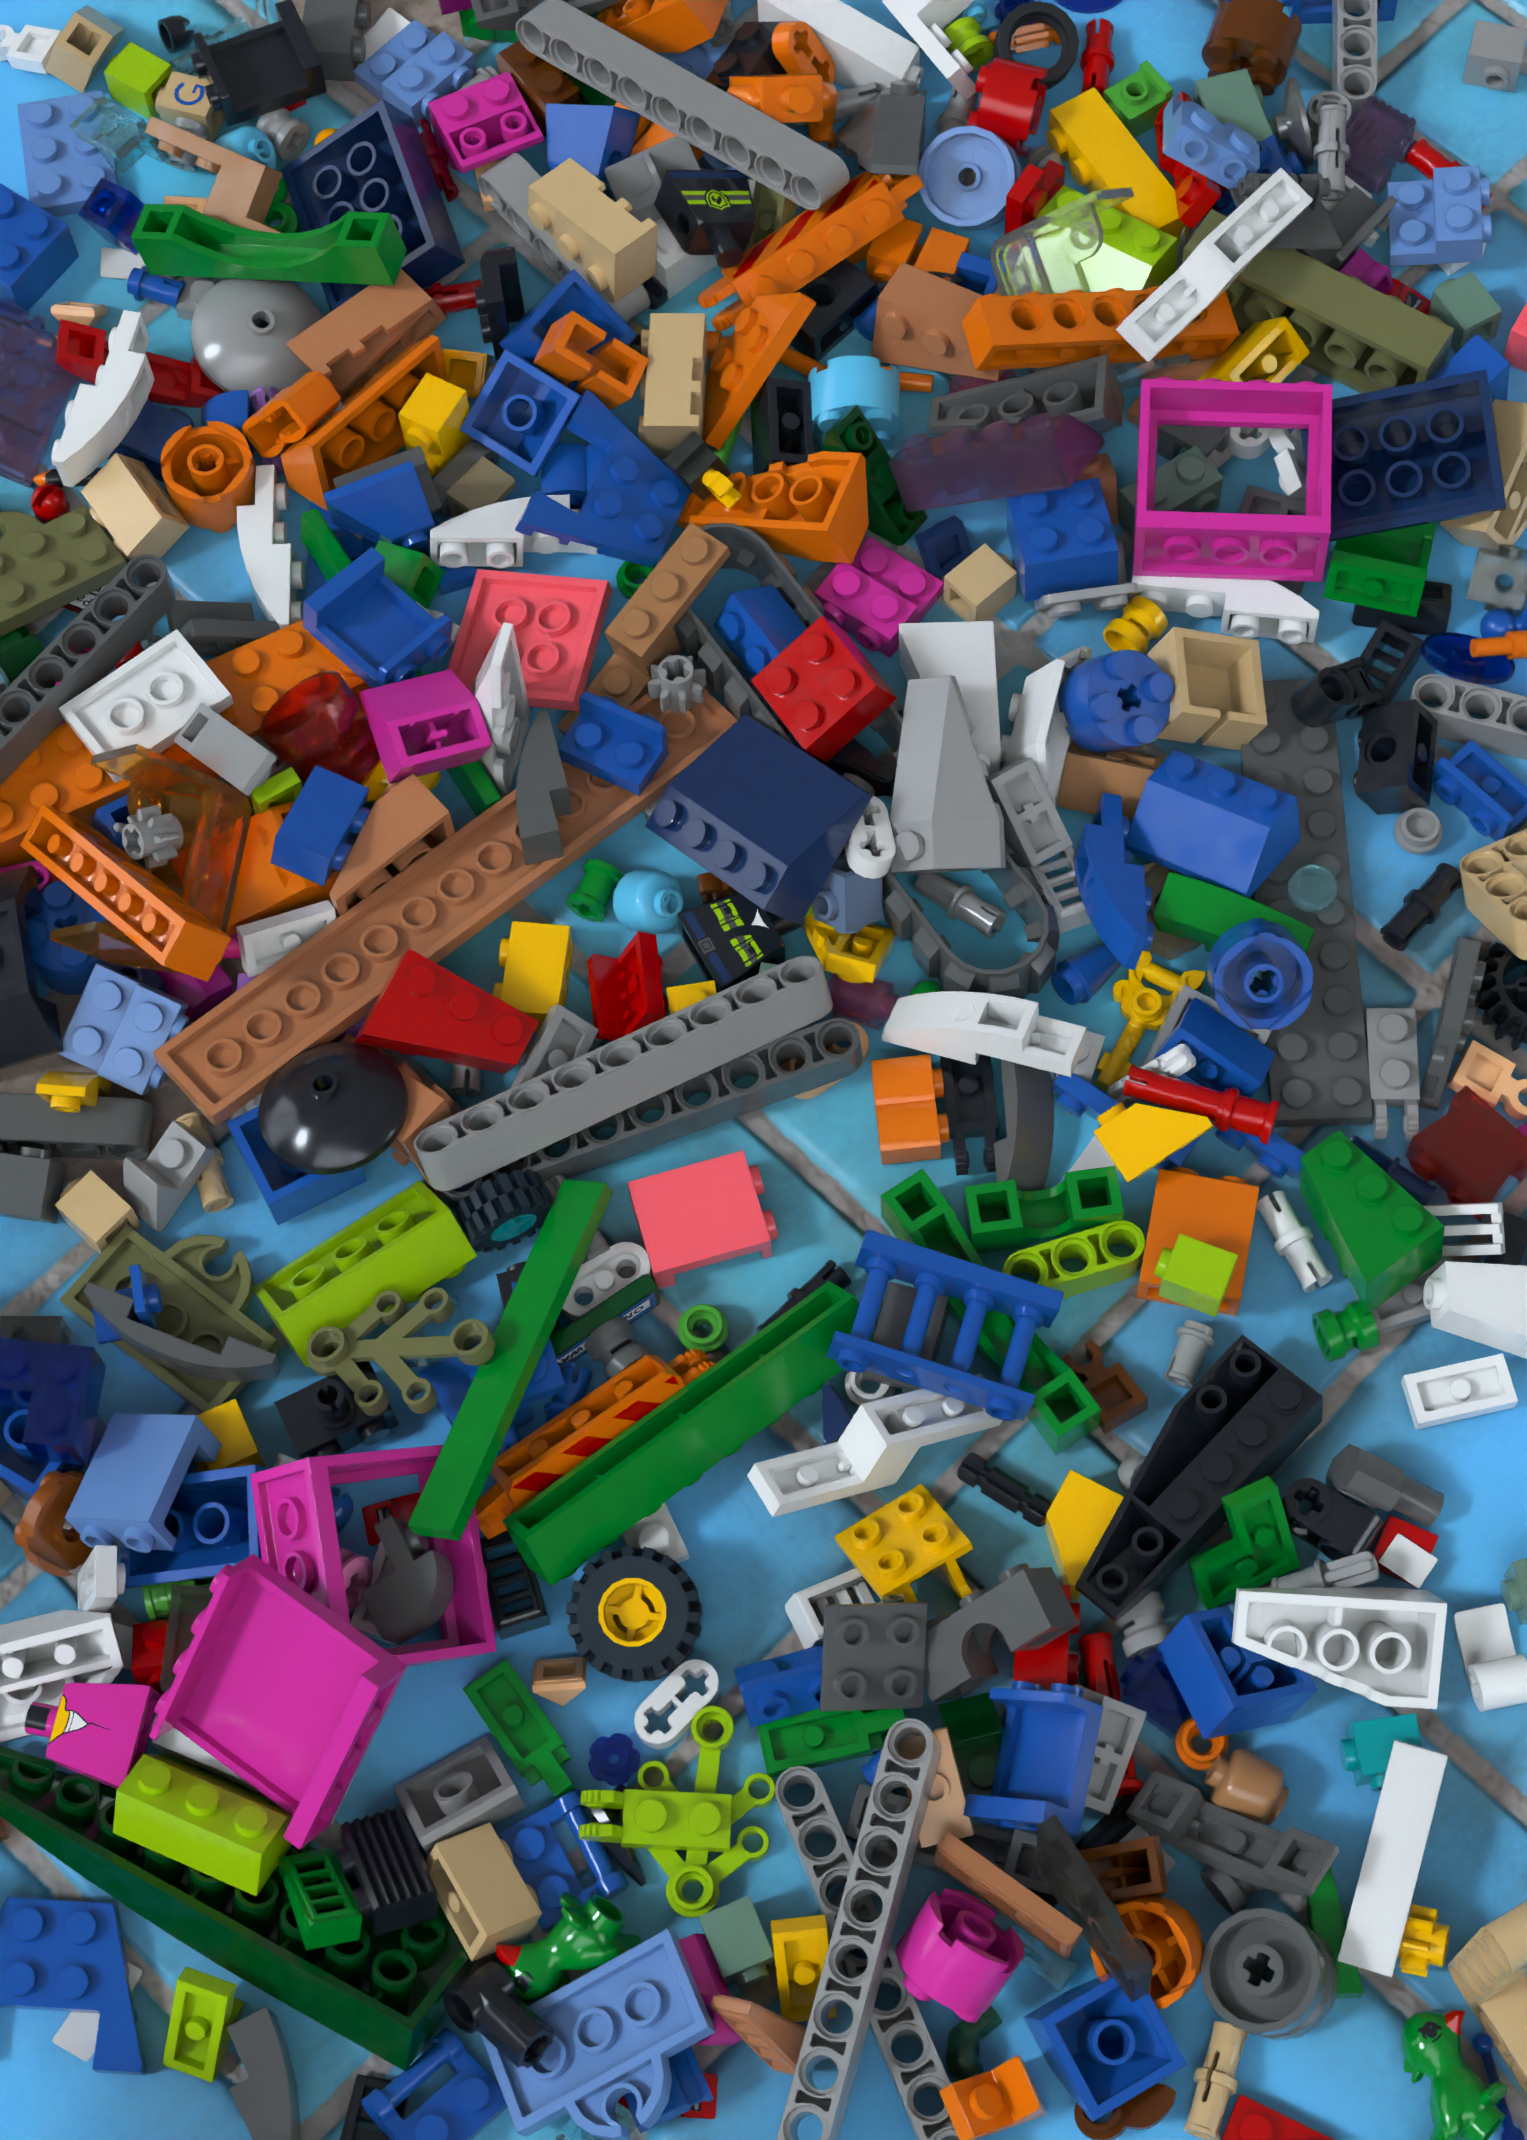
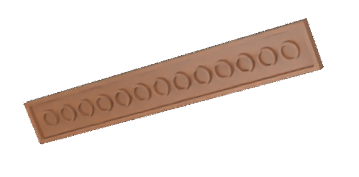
M704 688L703 703L695 702L685 714L669 710L662 712L660 697L651 699L648 693L626 709L639 715H650L666 728L668 756L640 796L561 760L568 784L572 814L556 817L560 831L563 857L525 865L516 813V789L152 1052L156 1063L216 1127L262 1093L269 1080L291 1059L312 1047L331 1042L369 1014L398 960L409 948L438 963L641 813L646 806H649L662 796L667 785L736 723L738 719Z

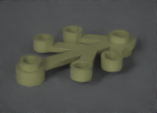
M432 1288L422 1295L420 1302L407 1312V1305L396 1291L386 1290L378 1294L372 1306L344 1329L326 1326L315 1331L307 1342V1362L312 1370L321 1376L329 1377L338 1374L353 1391L354 1400L363 1413L375 1416L382 1413L388 1407L390 1401L389 1394L380 1382L368 1380L355 1364V1362L375 1361L402 1391V1399L410 1410L417 1414H423L435 1406L438 1398L437 1392L427 1379L418 1378L403 1360L458 1357L466 1365L480 1366L487 1363L493 1356L495 1338L485 1323L478 1319H467L460 1322L452 1330L450 1336L411 1337L429 1321L432 1323H442L448 1320L454 1312V1302L444 1289ZM443 1301L438 1308L431 1310L435 1303ZM395 1304L393 1309L384 1312L389 1305ZM380 1323L391 1326L378 1338L363 1340ZM426 1391L422 1398L414 1400V1397L419 1392ZM378 1393L374 1400L366 1402L370 1395Z

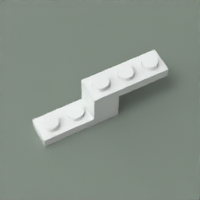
M882 0L884 5L965 101L975 93L976 88L975 83L968 76L974 68L958 49L951 54L948 53L946 48L952 42L942 30L974 0Z
M1282 168L1278 169L1202 240L1179 269L1124 319L1116 331L1149 363L1220 296L1246 266L1310 205L1313 199Z
M982 1374L975 1375L984 1378ZM922 1388L861 1404L838 1442L754 1463L747 1476L771 1516L776 1517L896 1484L920 1447L999 1426L1003 1420L988 1415L985 1408Z

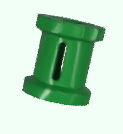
M591 858L587 859L582 867L585 874L576 892L570 893L565 903L579 917L591 922H603L607 915L605 906L613 890L624 875L609 863Z

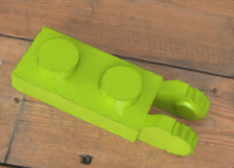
M592 1789L581 1792L580 1804L591 1809H623L622 1827L613 1824L590 1822L579 1826V1838L582 1840L621 1843V1847L710 1852H729L732 1794L624 1789V1793L615 1790Z

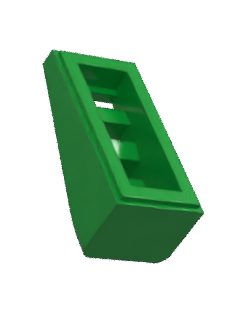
M326 1848L279 1857L278 1867L306 1951L359 1940L362 1915L357 1900L332 1849ZM317 1867H323V1869L321 1870H315L298 1874L297 1872ZM327 1879L328 1882L308 1887H304L303 1885L305 1883ZM332 1894L331 1897L310 1900L311 1897ZM334 1907L337 1908V1910H335V1911H330V1912H325V1913H320V1914H317V1912H316V1911H319V1910H324V1909H329V1908H334Z

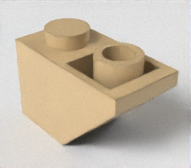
M84 6L73 14L54 42L45 71L77 91L84 93L124 33L125 28L92 7Z

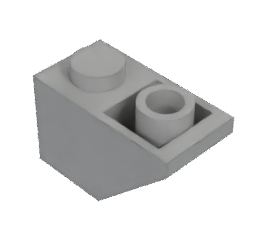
M202 702L173 740L247 796L251 794L255 787H260L265 783L271 773V765L277 759L274 754Z

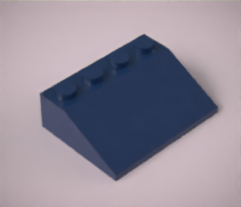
M384 99L372 105L281 169L303 232L319 229L331 224L348 211L390 213L407 249L401 269L421 288L431 286L466 263L413 117ZM320 282L331 312L369 286L367 284Z
M1486 370L1332 399L1331 534L1329 542L1507 509L1492 396ZM1300 429L1307 474L1308 429Z
M744 714L667 785L645 827L761 909L800 925L873 795L761 722Z

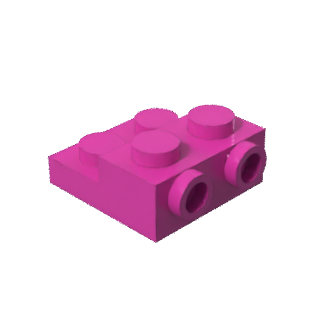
M868 536L859 547L853 563H838L816 589L814 595L823 605L824 617L826 619L835 621L839 627L855 636L858 643L872 652L878 650L891 658L899 648V623H919L943 594L944 582Z

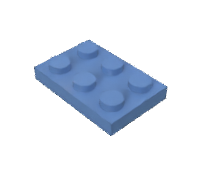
M103 90L17 105L30 202L55 217L121 206L107 101Z

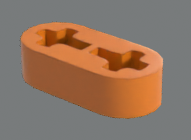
M802 21L780 22L772 34V49L787 74H819L822 76V82L833 84L835 80L834 62L812 28Z

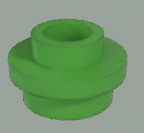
M709 1304L694 1305L688 1308L680 1317L678 1336L682 1345L687 1350L697 1348L698 1350L701 1349L705 1354H710L720 1349L728 1337V1322L722 1311L715 1306ZM701 1324H707L713 1329L712 1333L704 1338L696 1336L694 1330Z

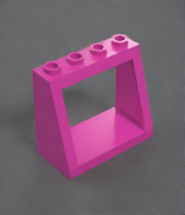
M1170 377L1141 379L1132 575L1322 582L1331 534L1332 384H1317L1312 381L1270 383L1266 380L1231 382L1216 378H1208L1201 381L1175 380ZM1157 425L1308 429L1305 515L1154 511Z
M443 1445L307 1457L250 1474L262 1560L350 1624L330 1486L418 1474L420 1493L422 1494ZM475 1507L460 1541L427 1536L429 1551L433 1550L449 1557L454 1573V1589L451 1601L439 1619L442 1640L385 1648L387 1652L407 1667L497 1652L495 1623L491 1616L487 1590V1570L483 1563L479 1537L480 1523L476 1517Z

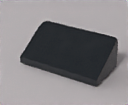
M1425 581L1416 617L1354 604L1352 622L1356 626L1377 628L1383 619L1408 633L1443 637L1447 631L1451 611L1452 585Z

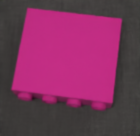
M252 1554L235 1566L230 1564L224 1566L213 1579L209 1588L213 1596L209 1605L201 1611L192 1624L191 1632L195 1634L190 1646L179 1656L173 1666L172 1672L176 1677L172 1686L161 1696L155 1706L154 1712L158 1717L149 1737L157 1740L172 1728H176L293 1816L283 1838L300 1850L329 1827L407 1666L259 1557Z

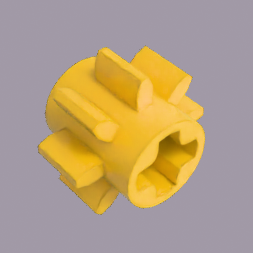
M1411 1904L1410 1914L1406 1920L1397 1957L1401 1958L1399 1965L1401 1972L1427 1978L1429 1964L1444 1967L1451 1927L1437 1923L1439 1914H1437L1438 1909Z

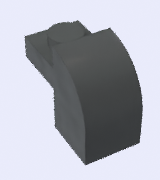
M390 1515L373 1526L395 1572L361 1591L360 1594L381 1638L401 1645L430 1628L442 1617L452 1598L454 1573L449 1557L433 1550L424 1554V1552L429 1550L425 1537L415 1535L408 1526V1522Z

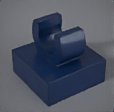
M955 515L915 535L925 570L938 579L943 578L972 554L963 521Z

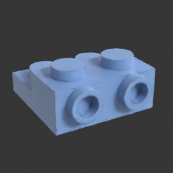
M414 19L353 72L356 83L379 101L384 99L413 117L418 128L420 126L418 119L427 120L431 118L428 102L458 91L475 77L474 71L476 66L474 54L444 31L437 36Z
M1174 96L1171 98L1163 110L1162 153L1229 190L1230 188H1238L1241 177H1247L1249 173L1257 172L1260 167V145L1257 144L1250 134L1233 123L1225 122L1223 124L1219 122L1212 113L1195 102L1186 101L1185 103Z
M1479 165L1433 168V180L1388 182V198L1392 195L1398 201L1388 215L1390 267L1482 261L1483 243L1491 242L1492 228L1491 214L1482 215L1481 206H1488L1490 204L1489 178H1480Z
M96 963L62 1039L63 1052L57 1054L98 1072L97 1075L140 1095L148 1094L151 1092L152 1087L159 1089L167 1076L165 1071L156 1063L152 1052L189 1026L190 1017L185 1016L189 1003L104 964Z

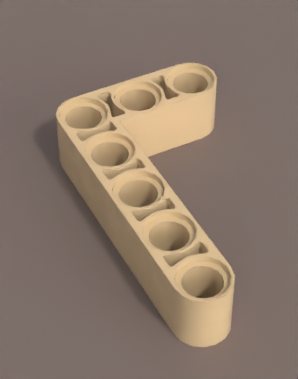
M1526 828L1468 853L1460 860L1459 868L1467 909L1515 956L1527 961Z
M1526 1900L1483 1926L1450 1961L1448 1969L1460 1993L1527 2095Z

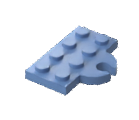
M667 1928L528 2006L554 2030L553 2043L546 2049L542 2058L530 2068L526 2069L524 2066L517 2068L482 2034L481 2037L518 2134L527 2137L569 2114L576 2125L595 2137L604 2140H631L629 2128L620 2124L615 2115L618 2100L627 2093H634L637 2100L635 2116L642 2126L650 2129L658 2121L669 2102L672 2075L668 2058L715 2033L716 2030L675 1932Z

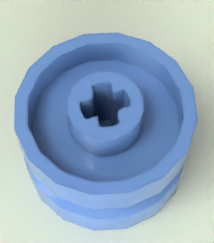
M976 126L953 127L937 135L924 150L918 167V176L924 187L919 192L925 206L939 220L966 230L988 229L1005 220L1006 195L1022 174L1023 168L1015 150L1000 136ZM968 170L976 173V180L971 186H968L967 180L964 179V175Z

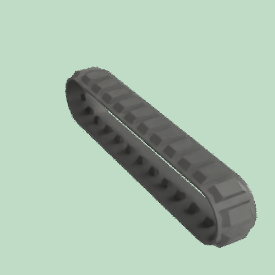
M711 523L700 527L729 548L731 555L720 569L735 568L752 574L761 582L762 587L774 585L807 628L820 616L824 617L823 605L809 587H801L798 584V573L782 553L773 552L767 538L747 527L733 523ZM689 607L673 627L685 655L687 657L693 656V660H698L699 669H705L706 682L715 694H724L725 708L738 720L744 714L753 717L792 743L787 736L788 730L783 723L776 721L760 701L762 696L755 686L750 687L735 668L736 661L729 652H723L710 635V627L704 619H698ZM895 700L869 726L874 732H878L894 752L893 757L897 761L904 710ZM1006 841V868L985 869L981 871L983 874L987 873L1004 895L1003 900L1011 910L1015 909L1026 923L1024 930L1027 942L1038 943L1035 951L1032 953L1025 952L1016 965L1006 969H981L964 963L949 950L951 944L944 935H938L922 914L923 908L916 898L911 899L894 877L896 873H891V866L887 874L882 876V905L885 907V920L901 941L909 940L913 944L912 956L929 978L937 977L940 980L944 991L980 992L1024 999L1029 993L1038 994L1054 972L1056 951H1058L1060 935L1054 907L1043 903V888L1026 867H1018L1014 862V851ZM865 846V849L870 850V846ZM843 848L842 852L840 853V855L845 853V849H844V848Z

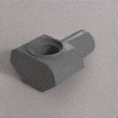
M1348 1444L1332 1459L1326 1475V1482L1335 1486L1334 1489L1376 1510L1380 1508L1389 1512L1393 1509L1425 1526L1431 1525L1437 1519L1443 1507L1444 1495L1441 1492L1405 1475L1404 1470L1351 1444Z

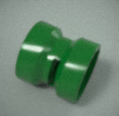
M1359 1299L1348 1302L1343 1311L1333 1312L1326 1309L1312 1315L1313 1330L1317 1343L1328 1362L1344 1358L1347 1351L1353 1348L1364 1352L1379 1346V1334L1373 1314L1370 1312L1366 1316L1364 1315L1358 1304Z

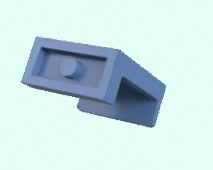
M114 1413L65 1519L78 1531L81 1541L93 1549L95 1545L117 1546V1548H130L142 1553H148L152 1549L173 1550L177 1539L165 1527L164 1521L191 1461L215 1462L222 1444L197 1415Z

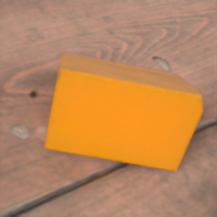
M443 348L442 354L448 382L466 390L468 398L477 399L486 383L485 374L492 364V355Z

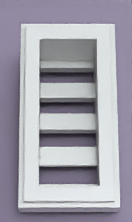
M1072 846L1060 852L1061 858L1041 865L1038 864L1034 867H1026L1043 888V903L1054 907L1060 934L1092 923L1087 915L1082 899L1063 907L1060 904L1061 901L1080 896L1074 870L1073 856L1075 851ZM1065 866L1068 869V872L1048 879L1045 876V873ZM1071 881L1075 884L1073 887L1056 893L1052 889Z
M857 1568L796 1592L785 1604V1611L804 1649L823 1644L825 1605H829L826 1598L832 1596L836 1605L853 1604L846 1590L852 1587L860 1604L875 1603L864 1582V1577Z

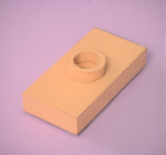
M947 1726L931 1730L939 1740L941 1754L919 1835L921 1848L938 1844L947 1831L958 1839L972 1836L975 1833L972 1819L963 1815L966 1796ZM915 1734L904 1739L900 1747L901 1757L906 1760L919 1758L926 1749L925 1736ZM906 1788L909 1802L911 1804L912 1794L910 1789Z

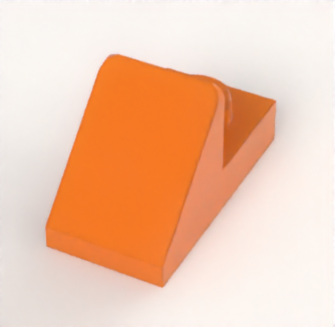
M1019 2055L1009 2059L993 2070L952 2083L939 2091L959 2140H977L1047 2114L1027 2065Z

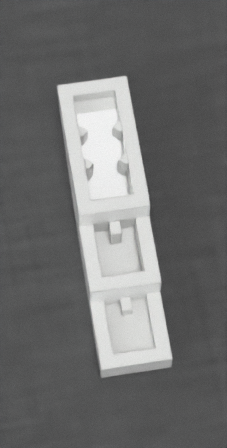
M1394 1739L1337 1961L1392 1977L1448 1758L1447 1754Z

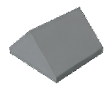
M487 1735L393 1787L418 1840L428 1856L434 1845L438 1842L489 1822L493 1827L526 1808Z

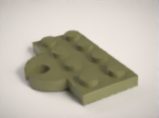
M84 505L44 525L33 516L21 512H0V534L3 535L0 538V637L108 584L127 565L126 560Z
M126 1224L59 1299L65 1308L95 1330L93 1308L84 1292L87 1282L111 1291L132 1288L129 1266L140 1264L150 1283L157 1282L159 1285L163 1311L156 1313L158 1331L217 1354H221L229 1336L271 1353H275L280 1347L276 1338L244 1315L252 1301L255 1281L250 1264L243 1252L240 1250L233 1256L232 1266L224 1275L212 1276L206 1272L209 1261L216 1256L225 1254L230 1246L227 1239L216 1235L198 1234L179 1240L163 1253ZM123 1340L111 1342V1344L200 1413L235 1399L250 1382L219 1381L189 1375L153 1361L136 1351Z

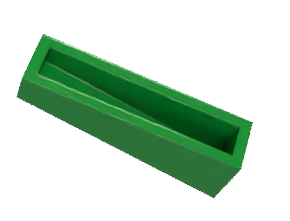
M1330 1866L1313 1895L1306 1896L1308 1926L1324 1938L1335 1957L1339 1980L1335 1999L1360 1998L1364 1994L1358 1968L1337 1961L1346 1923Z

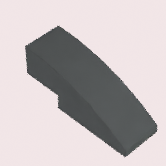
M548 709L538 711L528 732L518 769L516 813L525 865L563 857L560 831L556 817L572 814L568 784Z
M265 2006L226 2027L249 2076L248 2079L229 2089L253 2140H300V2111L297 2084L288 2047L275 2014Z

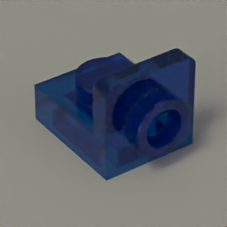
M1153 1649L1145 1660L1137 1655L1122 1674L1119 1681L1126 1686L1123 1689L1121 1699L1123 1703L1147 1712L1145 1720L1173 1739L1179 1727L1188 1719L1191 1713L1167 1665L1161 1661L1163 1654Z

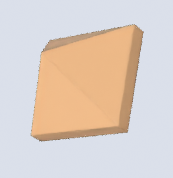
M63 301L51 306V314L59 322L63 319L93 327L107 314V307L104 304Z
M581 1656L534 1661L533 1693L564 1707L586 1688L587 1660Z

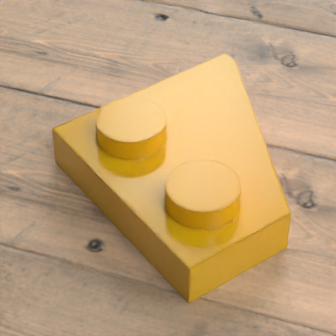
M814 913L804 917L802 926L824 970L836 973L839 978L850 983H873L893 949L896 936L892 929L873 924L863 926V929L857 933H838L834 930V927L815 920Z

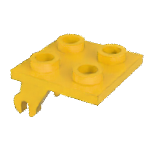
M922 1484L917 1485L834 1536L838 1546L882 1601L884 1595H899L904 1597V1602H918L910 1583L939 1565L958 1598L963 1599L972 1593L956 1559L971 1551L973 1546Z

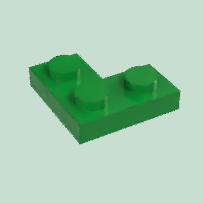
M1269 1476L1221 1498L1233 1538L1187 1560L1198 1599L1206 1610L1213 1609L1236 1598L1237 1588H1257L1271 1581L1274 1577H1280L1301 1567L1278 1488Z

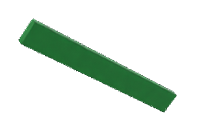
M313 508L301 514V541L328 582L352 563L319 510ZM418 669L415 678L424 676L421 669ZM479 761L446 769L476 817L501 800V795Z
M563 1179L493 1334L495 1338L493 1356L487 1363L479 1366L410 1518L408 1526L415 1535L460 1541L613 1192L607 1183Z

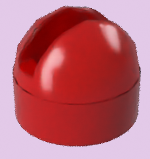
M52 483L40 485L31 494V508L37 520L44 524L70 511V504L65 492Z

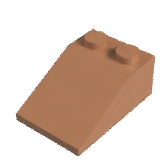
M413 773L402 782L397 781L389 785L382 792L380 799L374 803L329 893L337 918L455 833L450 812Z

